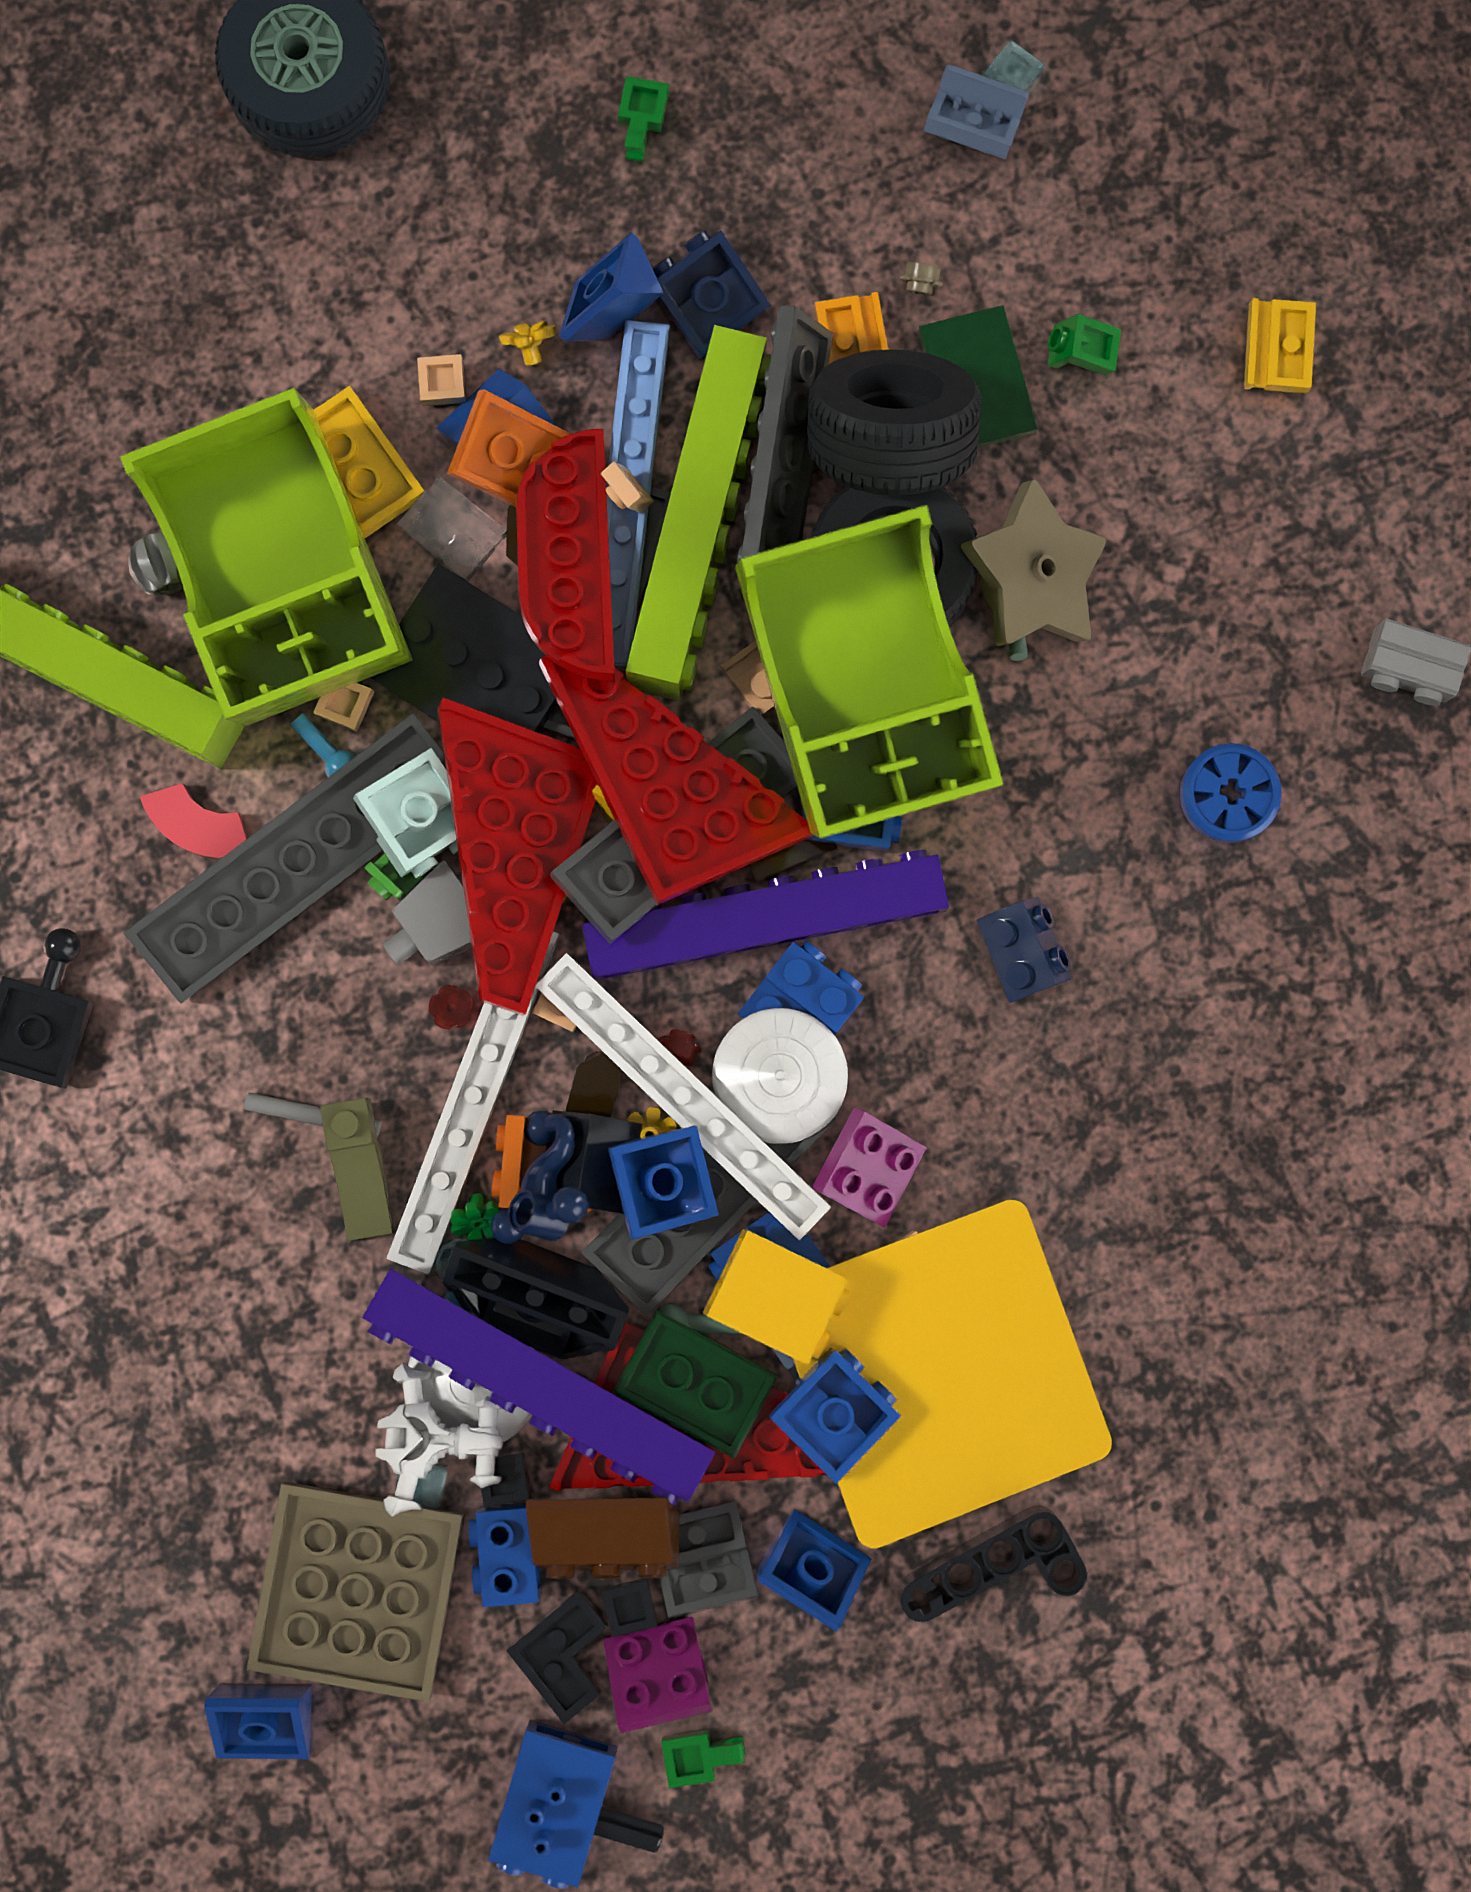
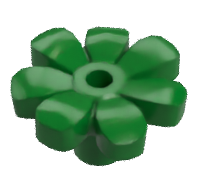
M476 1193L471 1195L469 1203L465 1205V1209L452 1210L451 1233L458 1237L467 1234V1240L483 1239V1234L487 1238H495L490 1225L492 1217L500 1211L499 1204L494 1201L487 1203V1197L484 1194Z

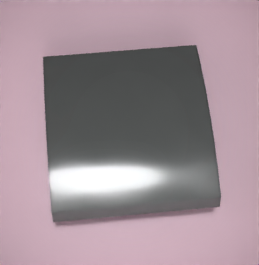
M736 1501L679 1515V1570H666V1577L660 1578L669 1619L759 1597Z

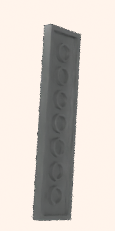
M412 713L124 932V935L180 1004L383 850L376 840L378 838L377 833L354 801L353 797L355 794L430 748L433 749L446 769L444 752L415 714Z

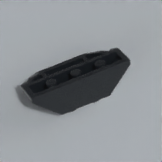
M495 1238L456 1242L442 1282L449 1292H453L461 1307L468 1313L521 1343L562 1360L590 1355L601 1350L603 1352L615 1350L630 1310L597 1268L522 1239L514 1244H503Z

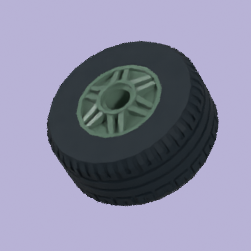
M362 0L235 1L234 7L228 10V15L224 17L223 25L220 26L218 31L219 35L216 38L217 46L215 47V64L217 66L218 79L236 118L245 127V130L254 139L260 141L261 144L266 147L269 146L271 150H279L280 153L285 155H300L301 157H318L319 154L324 156L331 152L335 153L340 148L345 149L349 144H354L357 138H362L365 132L372 128V123L378 120V115L382 113L383 105H385L387 95L389 94L388 85H390V68L386 49L377 23L366 4H363Z

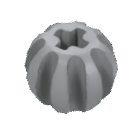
M163 532L147 535L131 547L128 558L129 572L141 589L151 595H167L184 588Z

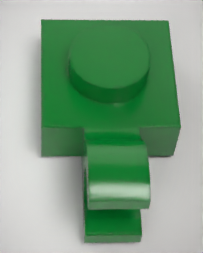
M626 76L618 112V124L629 126L625 140V149H627L625 159L643 162L648 130L661 132L669 97L668 83Z
M707 1729L663 1736L661 1740L669 1788L713 1782L716 1778L715 1766L734 1765L745 1762L746 1750L743 1736L729 1737L710 1743L709 1731Z

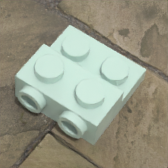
M432 748L366 787L353 797L377 833V842L401 878L412 872L415 878L424 875L439 864L435 856L448 848L453 855L458 853L447 771Z

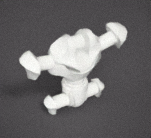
M402 1363L395 1369L392 1378L398 1383L403 1384L405 1404L399 1405L391 1415L378 1421L377 1429L386 1430L385 1448L376 1449L375 1457L387 1461L394 1473L400 1475L395 1495H390L383 1500L385 1509L391 1517L407 1510H421V1505L412 1501L418 1478L426 1479L427 1473L432 1469V1465L437 1464L438 1459L444 1458L445 1453H449V1455L455 1454L459 1456L460 1460L467 1459L469 1455L477 1456L476 1473L470 1481L477 1484L481 1489L489 1485L499 1484L501 1477L494 1476L495 1456H498L499 1450L502 1449L503 1445L500 1429H497L498 1409L502 1408L488 1400L489 1396L475 1403L480 1408L478 1428H471L468 1424L461 1423L457 1428L451 1427L449 1429L447 1424L442 1423L441 1418L436 1416L435 1410L431 1407V1402L423 1401L421 1380L428 1379L431 1371L416 1370L405 1363Z

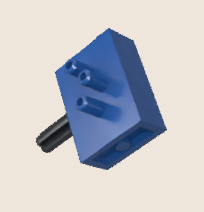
M529 1720L488 1861L497 1863L499 1870L511 1875H523L524 1872L541 1876L543 1883L554 1888L566 1889L569 1885L579 1887L593 1835L655 1853L661 1846L664 1827L659 1823L602 1807L616 1758L617 1745Z

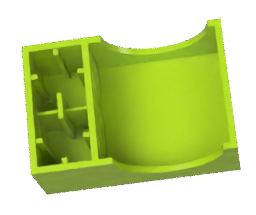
M295 388L120 456L126 474L135 482L146 499L170 548L187 600V613L183 614L226 720L248 726L413 661L314 410Z
M927 505L740 559L735 566L810 833L819 838L1003 785L974 676L967 670L958 653L940 599L930 550L929 532L932 523Z

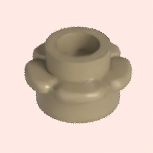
M907 262L905 274L900 275V280L907 283L906 291L915 294L930 296L932 295L933 288H940L943 284L939 281L941 268L928 264Z

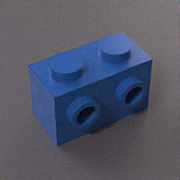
M526 1502L489 1507L480 1506L476 1511V1519H469L471 1548L478 1547L479 1566L472 1567L474 1595L481 1594L482 1607L538 1603L542 1595L540 1569L533 1565Z

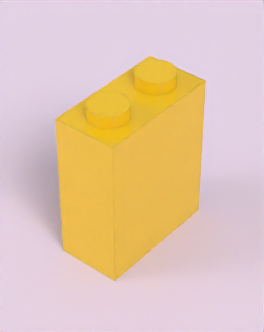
M742 1229L705 1306L703 1314L808 1365L812 1356L817 1359L821 1356L828 1342L830 1334L824 1330L831 1315L838 1316L847 1302L850 1291L845 1289V1285L848 1279L759 1235Z

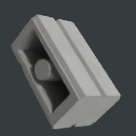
M1385 618L1373 631L1368 653L1366 654L1360 674L1363 677L1372 679L1371 685L1379 690L1397 692L1398 688L1415 693L1413 698L1416 701L1426 705L1438 706L1441 702L1446 703L1459 692L1464 669L1470 656L1471 645Z

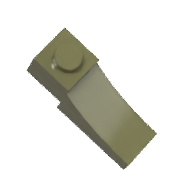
M361 1098L320 1105L326 1148L329 1151L337 1183L347 1241L395 1233L381 1144H378L371 1099Z

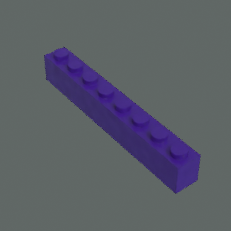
M916 850L900 854V862L883 865L882 858L858 862L855 864V871L839 873L838 867H829L811 872L812 879L795 882L793 875L770 879L767 881L768 888L753 891L750 889V884L732 886L723 889L724 896L707 899L706 893L686 895L679 898L680 905L662 908V903L656 905L611 944L605 940L590 922L584 923L582 926L592 977L595 981L946 912L949 904L938 854L927 856L926 850Z
M391 1268L362 1316L363 1319L372 1323L367 1332L392 1345L395 1338L402 1340L412 1346L408 1352L409 1356L431 1368L436 1360L452 1369L448 1378L471 1391L476 1383L492 1392L488 1399L490 1402L510 1413L514 1412L516 1406L533 1415L529 1424L552 1437L557 1429L573 1438L569 1445L571 1448L593 1460L597 1452L614 1461L610 1470L633 1483L638 1475L654 1483L651 1493L659 1498H667L674 1506L679 1498L689 1503L716 1453Z

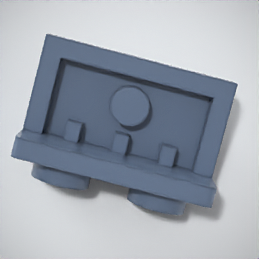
M947 65L923 131L1006 160L1029 94L1022 89L953 65Z

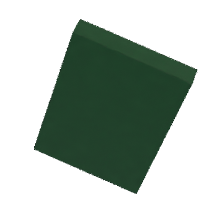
M1004 305L919 326L918 334L923 352L944 358L962 367L978 386L982 397L978 448L1037 433V423Z
M657 1309L616 1384L613 1393L735 1459L778 1375Z

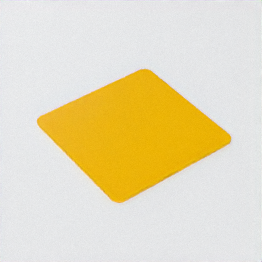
M1005 1200L826 1268L847 1278L848 1281L845 1289L850 1292L841 1313L838 1316L832 1314L824 1330L830 1335L821 1356L818 1359L812 1356L808 1365L793 1358L800 1379L830 1348L835 1349L838 1353L846 1348L865 1367L859 1374L871 1386L878 1380L893 1394L897 1401L892 1407L901 1415L838 1482L856 1536L864 1546L880 1548L1105 1458L1110 1452L1112 1446L1111 1435L1030 1214L1023 1203L1017 1200Z

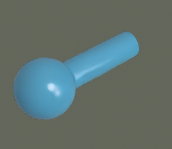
M303 713L290 724L302 739L324 760L327 777L356 757L352 752L338 750Z

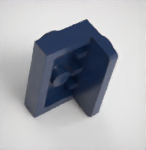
M1039 897L1019 901L977 919L1009 1003L1071 980L1069 956L1066 950L1061 945H1058L1052 930L1054 927L1052 913L1041 902Z

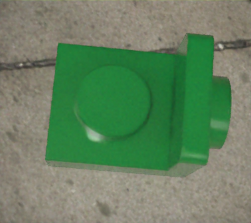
M1076 314L1055 324L1048 338V349L1050 350L1048 366L1057 369L1071 363L1105 376L1115 372L1121 329L1081 314Z

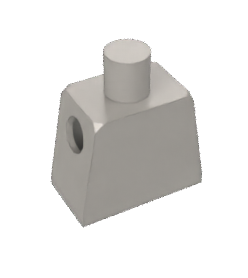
M444 860L392 910L403 929L382 944L397 965L418 951L433 966L472 948L463 884L451 866Z

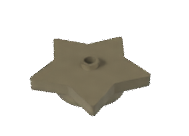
M1036 479L1023 482L1020 485L1002 526L992 532L966 541L961 545L963 552L979 572L982 592L993 610L994 635L997 646L1013 643L1039 628L1075 642L1086 641L1091 638L1085 584L1106 545V538L1064 524Z

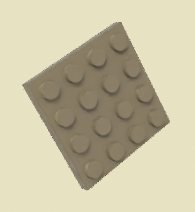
M284 1481L280 1487L246 1670L429 1702L433 1692L464 1513L421 1505V1510H407L391 1517L385 1509L384 1499Z

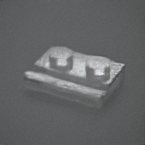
M438 475L434 480L435 483L428 491L425 490L397 525L404 533L452 572L469 582L495 551V547L502 539L506 538L507 530Z

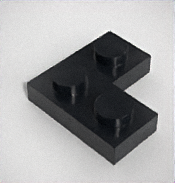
M580 1588L508 1646L506 1650L563 1724L567 1723L601 1694V1689L574 1655L607 1629L608 1623Z

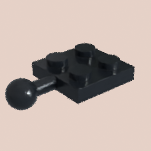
M59 928L51 931L44 940L43 947L48 961L40 986L5 976L2 977L0 983V1070L66 1089L94 1002L57 992L66 964L75 960L81 949L79 937L73 931Z

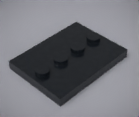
M439 563L399 623L413 661L370 677L437 722H439L438 707L442 698H446L539 733L558 704L539 665L540 658L546 655L530 637L522 616Z

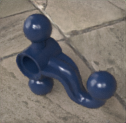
M537 1110L526 1118L524 1133L531 1143L536 1146H547L552 1142L553 1144L529 1166L523 1178L521 1190L514 1196L509 1208L501 1209L492 1217L490 1225L492 1234L496 1240L503 1244H514L525 1234L549 1241H556L564 1235L569 1223H576L587 1214L588 1200L580 1189L564 1187L557 1192V1175L572 1157L575 1147L574 1127L570 1120L561 1114H552L547 1110Z

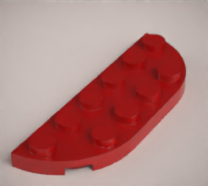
M601 428L579 431L558 439L551 444V449L545 452L535 463L532 461L524 473L518 489L516 507L520 611L525 627L534 643L549 659L577 675L602 681H614L606 480L600 474L605 470L604 429Z

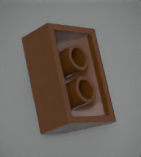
M667 1498L526 1500V1515L533 1565L541 1571H546V1578L572 1579L574 1578V1571H592V1577L613 1579L620 1577V1570H638V1576L642 1578L666 1577V1570H679L680 1513Z

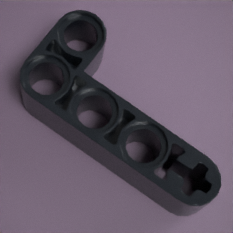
M1035 1505L907 1574L898 1586L897 1595L903 1612L908 1618L916 1622H926L1035 1563L1042 1578L1053 1592L1061 1596H1072L1080 1592L1087 1582V1570L1062 1522L1050 1509ZM1038 1519H1048L1052 1523L1050 1535L1041 1541L1033 1540L1030 1537L1031 1525ZM999 1541L1009 1542L1012 1545V1553L1006 1561L996 1563L989 1559V1551L992 1545ZM1063 1560L1073 1562L1074 1573L1071 1578L1063 1582L1053 1579L1052 1570L1058 1562ZM960 1563L971 1566L972 1575L965 1584L955 1585L949 1582L948 1574L953 1566ZM939 1575V1579L947 1592L943 1596H941L933 1580V1577ZM920 1587L923 1593L928 1592L926 1594L928 1602L922 1606L916 1600L912 1601L914 1599L912 1590Z

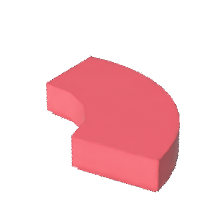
M183 783L140 796L142 805L156 828L170 841L191 853L205 858L220 860L248 839L242 815L239 812L220 814L204 809L193 800L188 788Z

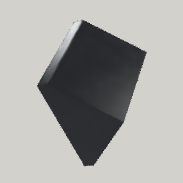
M553 1110L552 1114H561L570 1120L574 1127L575 1135L573 1155L557 1175V1192L564 1187H576L586 1195L589 1209L624 1214L608 1148L641 1138L643 1124L593 1114ZM553 1142L547 1145L546 1150L553 1144Z

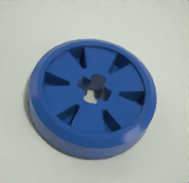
M1235 743L1217 745L1201 753L1188 766L1180 786L1181 807L1188 822L1206 838L1222 843L1242 842L1265 830L1274 820L1279 810L1282 796L1280 779L1272 763L1256 749ZM1228 782L1234 783V790L1241 792V798L1235 799L1233 805L1227 804V796L1220 795L1219 791L1220 788L1224 789L1228 786Z

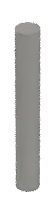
M250 1092L247 1094L244 1109L247 1111L323 1126L320 1107ZM374 1119L378 1137L381 1129V1120Z

